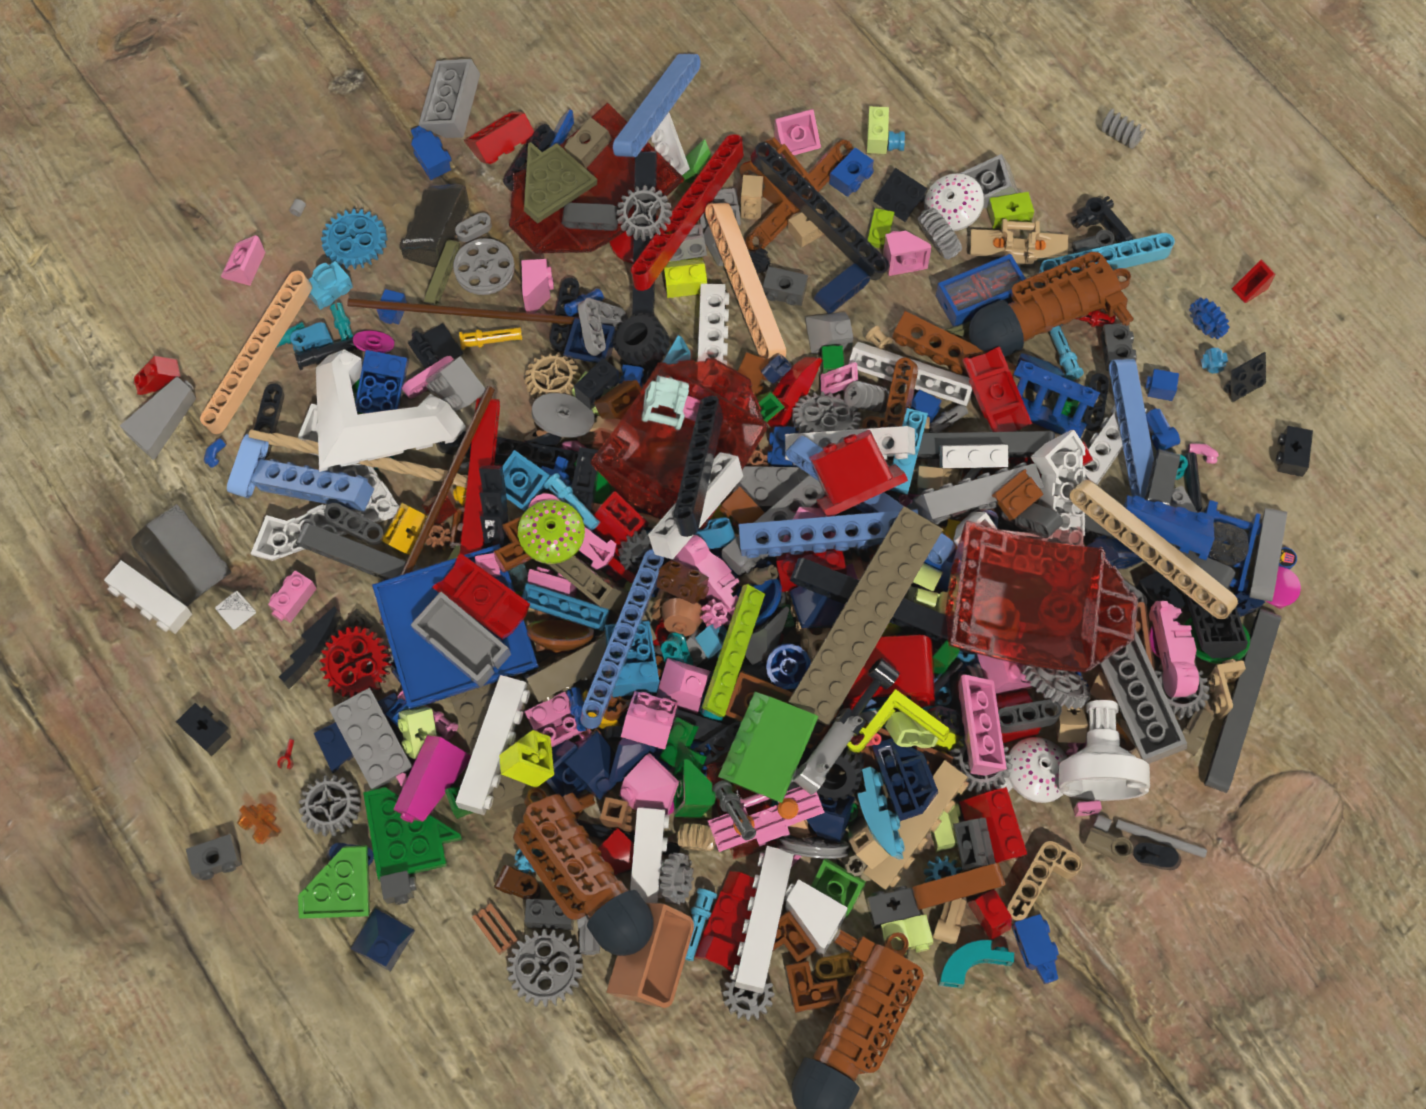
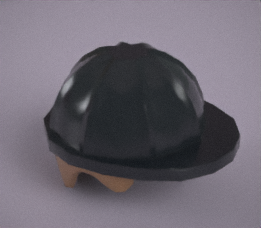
M536 424L537 430L528 434L523 440L528 443L534 442L535 444L554 447L560 442L562 437L553 435Z

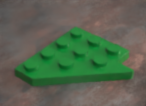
M386 787L363 792L379 882L380 877L403 871L415 874L447 866L443 844L462 840L461 834L431 815H428L423 822L414 820L413 823L401 819V814L393 810L399 795Z

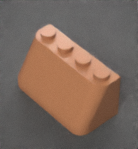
M646 903L651 910L654 921L652 935L645 947L637 953L626 956L617 955L606 993L655 1007L667 1008L673 1003L693 934L694 923L690 916L665 904Z

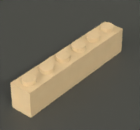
M944 760L933 776L939 793L923 814L900 821L898 832L905 846V851L902 852L904 859L899 860L890 855L875 868L871 869L868 866L863 873L885 890L889 889V887L894 889L901 879L899 874L902 869L905 868L907 870L915 860L912 857L917 849L921 851L927 844L928 839L926 836L930 831L935 832L942 823L939 819L944 811L948 814L956 803L953 799L957 793L962 795L969 785L966 781L969 777Z

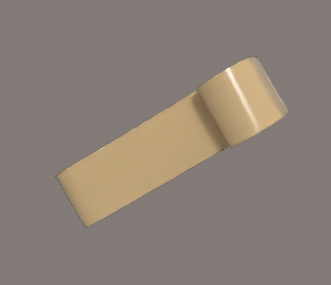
M1053 841L1045 842L1041 846L1007 906L1012 916V925L1014 922L1027 917L1052 871L1066 879H1071L1077 875L1082 867V861L1078 855ZM1044 850H1051L1055 858H1047ZM1064 862H1072L1075 866V870H1068L1065 867ZM1033 869H1040L1044 877H1036L1033 874ZM1022 889H1030L1033 893V897H1025L1022 893ZM1020 903L1023 906L1019 911V915L1016 917L1013 915V913L1018 904Z

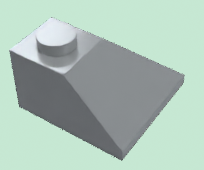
M846 312L805 317L811 354L822 353L823 346L832 344L843 346V351L852 350L853 333L851 322Z

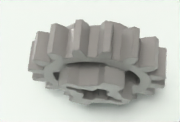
M684 853L669 854V859H665V865L662 867L663 875L660 876L662 880L660 889H663L662 897H665V902L670 904L684 903L685 897H689L688 892L692 890L691 881L694 880L692 877L694 870L690 867L692 861L688 860L689 856Z
M731 974L730 979L732 983L725 982V987L729 991L723 992L724 997H729L724 1002L725 1006H732L729 1013L737 1012V1019L739 1020L745 1015L747 1021H750V1017L753 1015L758 1020L760 1012L766 1015L767 1010L765 1007H772L773 1004L768 1000V998L774 997V993L768 991L773 987V984L765 983L763 990L765 997L762 1004L758 1007L757 999L763 994L754 992L752 999L749 1000L748 997H743L745 989L740 988L739 992L733 995L736 980L732 979ZM743 1004L747 1006L749 1010L742 1009L738 1005Z

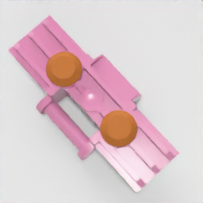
M802 787L787 791L782 803L778 802L776 806L748 815L747 807L770 798L760 794L744 799L740 797L739 805L756 830V835L753 839L757 838L759 846L765 845L766 842L778 837L789 836L788 826L824 813L817 791L810 795ZM729 814L708 821L719 852L747 842L742 838L741 833Z

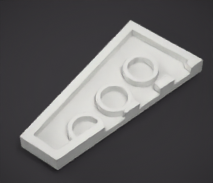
M669 112L651 136L652 143L655 146L654 151H656L657 155L656 190L663 191L690 169Z

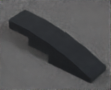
M580 447L571 488L576 498L592 513L602 451Z
M481 466L479 473L482 490L479 494L483 513L480 516L485 548L498 544L502 548L509 544V537L503 530V525L508 523L503 466Z
M335 606L301 635L305 643L290 655L294 663L279 676L282 683L288 689L309 670L321 655V651L326 647L325 643L331 639L341 618Z

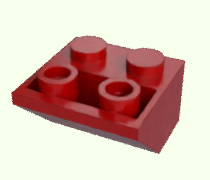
M616 491L610 495L594 515L600 521V524L594 531L606 543L610 540L617 544L615 551L618 554V549L622 548L620 543L628 541L626 536L633 537L635 531L640 534L650 524Z

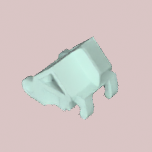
M657 376L656 381H651L645 390L642 421L658 422L674 426L675 429L680 430L685 417L683 409L689 392V384L674 380L672 377ZM659 405L673 408L674 412H676V418L653 413L651 409L652 407L658 408Z

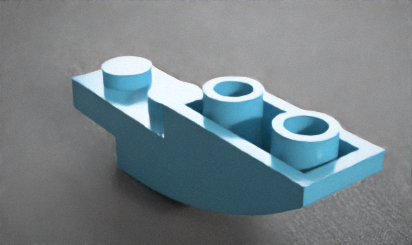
M909 408L906 410L902 426H909L915 429V455H908V459H895L894 456L892 465L896 464L903 470L908 481L890 489V491L908 494L928 413Z
M872 767L864 768L862 772L866 792L858 793V798L865 820L882 847L892 857L899 860L904 859L902 852L905 851V846L898 832L900 821L895 813L885 810L887 808V800L881 791V786H883L882 776L880 772Z

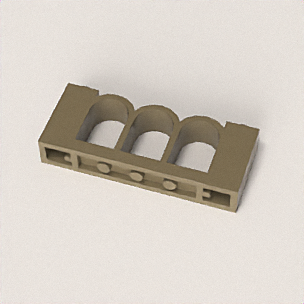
M577 552L572 558L564 562L549 564L597 605L621 614L629 591L616 583L614 579L602 570L596 571L592 568L591 564L593 562L584 555Z

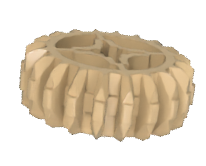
M549 352L547 357L541 354L540 360L534 358V364H529V370L525 372V385H527V391L533 399L550 393H562L572 396V389L581 378V375L573 359L569 360L565 356L561 358L559 352L556 356ZM559 369L565 371L569 376H565L564 373H560ZM537 382H541V385H545L547 389L540 387Z

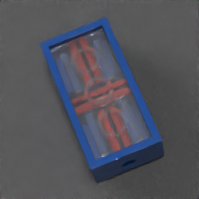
M1009 254L938 283L935 296L952 326L971 321L980 309L1000 300H1004L1008 304L1014 302L1011 297L1012 287L1026 278L1013 256Z

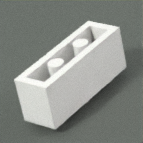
M940 445V467H1008V445Z

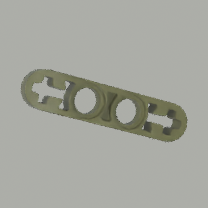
M447 240L424 300L425 305H439L453 269L455 256L460 249L458 241Z

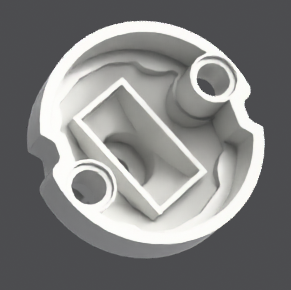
M1095 700L1086 704L1090 731L1087 732V747L1059 764V791L1062 794L1084 800L1114 801L1140 797L1149 792V764L1120 747L1119 733L1116 731V714L1119 711L1118 703L1110 700Z

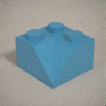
M515 450L503 465L507 499L526 512L531 501L544 492L546 489L544 484L551 475Z

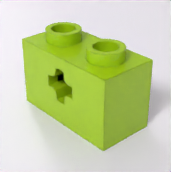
M1029 192L989 198L987 211L993 229H1002L1003 219L1015 222H1032L1034 208Z

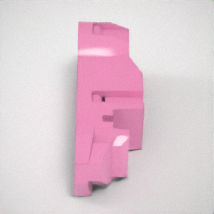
M541 494L531 501L528 509L541 501L560 500L552 494ZM549 524L547 527L553 529L555 525ZM585 527V537L579 551L593 561L591 567L597 571L606 566L613 558L617 544L612 540L608 543L604 542Z
M693 535L674 557L673 561H678L682 565L698 570L701 574L709 577L707 585L709 591L706 598L709 601L714 599L716 603L723 602V605L729 610L726 615L728 621L724 625H730L738 601V596L733 597L731 594L734 592L732 589L739 580L738 578L735 579L731 574L730 568L723 560L709 551L707 544L701 537Z
M1155 601L1151 607L1149 618L1150 621H1153L1162 662L1164 689L1169 697H1187L1196 693L1199 685V674L1194 664L1196 645L1194 637L1191 635L1192 628L1191 626L1178 625V622L1175 621L1182 613L1180 608L1174 607L1168 601Z

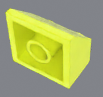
M703 257L668 262L664 268L667 298L699 295L701 293V284H707Z

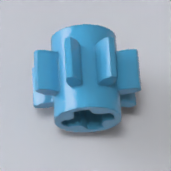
M1219 348L1206 350L1201 359L1202 368H1207V371L1212 374L1223 371L1228 362L1227 353H1222V350Z

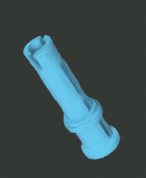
M1056 326L1049 333L1060 356L1059 364L1063 366L1066 372V379L1076 380L1084 374V371L1077 363V355L1071 352L1061 326Z
M558 473L552 475L545 482L544 487L546 489H549L560 501L569 504L580 514L588 530H594L600 524V521L576 498L570 486L567 487L560 479Z
M697 889V900L695 906L691 908L694 930L685 958L688 961H694V955L705 921L711 916L712 902L717 897L716 893L706 889Z

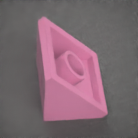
M813 109L775 119L774 136L780 144H785L793 155L821 148Z
M252 236L235 244L221 274L222 278L251 285L265 255V250L258 236Z

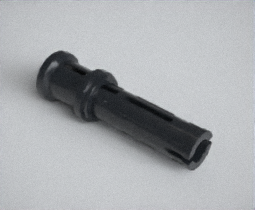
M352 337L318 349L311 347L309 351L299 354L296 352L294 355L299 369L303 370V367L312 364L319 365L328 355L341 350L350 352L358 350V348L353 344Z

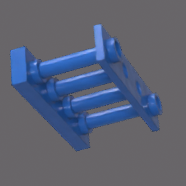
M1021 360L1014 375L1020 377L1017 388L1032 423L1061 435L1070 430H1075L1078 437L1081 438L1087 425L1081 422L1087 405L1094 407L1100 392ZM1028 381L1040 385L1034 402L1022 397ZM1048 389L1060 393L1053 410L1042 406ZM1067 397L1079 401L1073 418L1061 414Z
M1209 500L1204 513L1213 517V523L1220 522L1249 531L1247 541L1216 533L1214 530V541L1244 549L1242 560L1212 551L1208 555V558L1217 562L1240 568L1238 579L1233 578L1230 586L1235 588L1234 595L1246 592L1249 580H1246L1252 549L1255 537L1259 535L1262 523L1259 522L1261 514L1256 513L1253 520L1248 522L1220 514V511L1216 510L1218 502Z

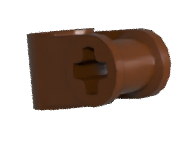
M503 865L494 885V888L501 892L515 895L525 900L537 899L541 892L540 885L533 876L507 865ZM532 884L533 889H528L526 892L524 888L530 887V885Z

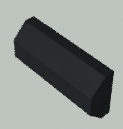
M1184 593L1201 649L1211 658H1231L1246 649L1248 641L1236 607L1227 618L1217 619Z

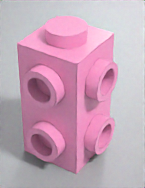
M297 571L287 576L281 589L270 598L268 605L273 611L271 614L280 621L284 619L291 623L316 591L313 581Z

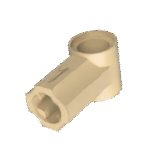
M960 898L944 904L941 917L938 918L935 927L934 939L956 945L961 929V918L966 906L965 900Z

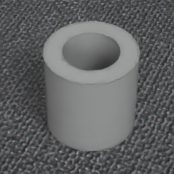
M295 199L289 211L291 214L299 217L306 204L300 199Z
M1098 814L1093 827L1107 833L1112 820Z

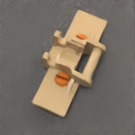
M1003 219L1002 231L971 229L970 255L1001 258L1011 254L1016 263L1033 264L1037 259L1048 260L1068 255V235L1040 233V221L1032 223ZM1007 229L1031 230L1034 232L1029 233L1028 239L1013 238V232Z

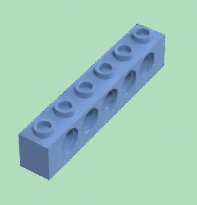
M260 459L250 480L263 492L323 504L337 503L346 508L365 511L374 491V488L368 483V479L360 475L352 477L343 472L337 474L329 470L319 472V470L307 465L300 467L291 462L284 464L275 459H270V461Z

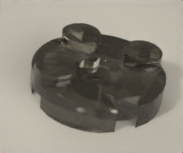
M1218 524L1214 527L1215 539L1209 552L1213 560L1229 567L1242 562L1249 550L1247 533L1231 524ZM1225 541L1231 546L1228 550H1226L1225 545H1222Z

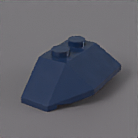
M893 738L881 741L879 745H872L883 782L898 819L903 821L923 814L939 793L924 754L912 747L898 746Z

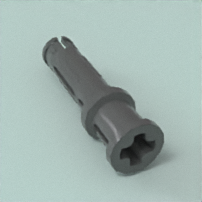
M726 780L716 783L712 790L715 791V798H718L720 801L721 809L728 812L744 840L753 839L756 835V830L739 805L740 798L737 794L733 793L731 783Z

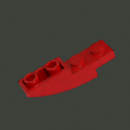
M805 357L801 359L780 380L773 394L784 405V408L766 422L770 427H787L793 413V408L796 406L795 403H798L800 396H806L821 365V358Z

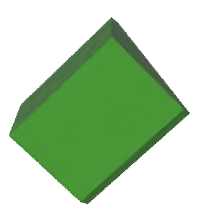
M825 858L811 887L847 907V918L861 895L866 881L854 876L852 873H848L842 867Z

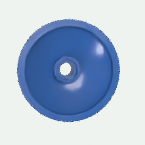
M777 578L765 581L762 585H750L765 594L754 628L766 622L780 603L782 586ZM739 586L734 591V593L732 594L733 597L737 595L739 598L742 586Z

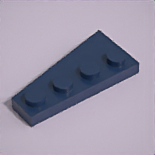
M393 693L377 702L385 714L398 699L396 694ZM385 716L390 726H392L394 723ZM336 722L314 733L332 773L340 769L339 767L344 762L354 757Z

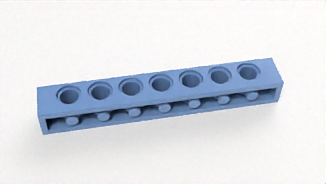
M918 509L912 510L918 514ZM900 511L739 524L741 554L747 558H757L762 554L780 556L782 553L790 552L793 555L804 553V551L811 550L815 553H822L826 549H835L836 551H845L849 547L868 549L872 545H880ZM877 528L880 530V533L872 535L868 530ZM852 529L857 531L858 534L850 537L846 532ZM831 531L835 533V536L828 539L824 537V533ZM805 533H810L813 535V538L806 541L801 536ZM783 535L791 537L788 542H781L779 540ZM760 537H766L769 539L768 542L765 544H759L757 542V540Z

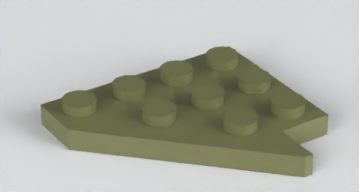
M530 142L528 143L524 212L535 222L539 223L596 186L598 179L557 143L541 152Z

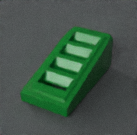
M945 641L933 655L934 673L937 679L955 661L960 652L959 648L948 641Z

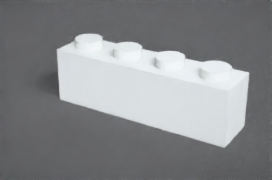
M120 561L104 579L109 586L107 590L116 597L119 595L124 597L123 601L133 609L138 607L141 610V615L148 620L152 618L156 620V625L165 632L170 630L176 634L192 615L187 606L123 561Z
M637 808L630 890H637L645 903H657L658 898H663V889H660L661 884H659L660 875H663L662 867L665 865V861H661L662 851H667L668 838H664L663 833L664 828L669 827L670 815L665 814L666 809Z

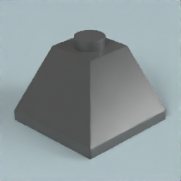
M787 606L773 613L766 622L753 629L745 656L752 665L759 661L762 663L766 662L768 655L778 646L789 612Z

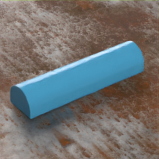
M526 583L522 598L530 603L529 608L600 631L605 630V625L608 624L610 618L609 609Z

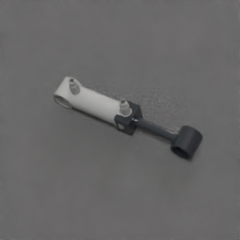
M883 657L879 658L870 667L867 675L872 679V682L852 710L846 708L838 712L831 722L833 724L807 762L802 764L795 772L792 780L810 795L814 794L822 786L826 779L825 775L852 737L858 735L866 722L859 715L878 688L882 687L886 690L897 680L900 672Z

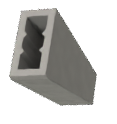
M179 377L174 378L120 425L124 433L152 460L158 456L195 401L196 397L192 392L194 390L193 386L187 380L183 382Z

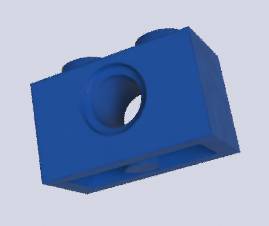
M854 148L830 173L829 184L848 197L852 192H856L860 188L861 183L865 179H869L872 176L874 160L857 148Z

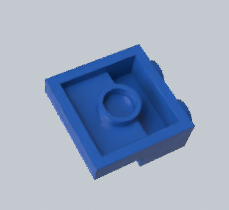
M775 426L774 432H770L769 442L770 445H773L772 451H768L767 459L768 464H771L772 467H798L793 465L791 461L786 460L785 434L799 433L795 427Z

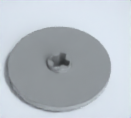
M562 393L545 394L538 397L532 405L531 414L535 423L553 435L579 437L588 433L593 427V411L574 396Z

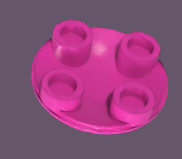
M1278 567L1272 602L1266 601L1267 603L1281 609L1297 600L1300 595L1301 585L1294 572L1288 568Z

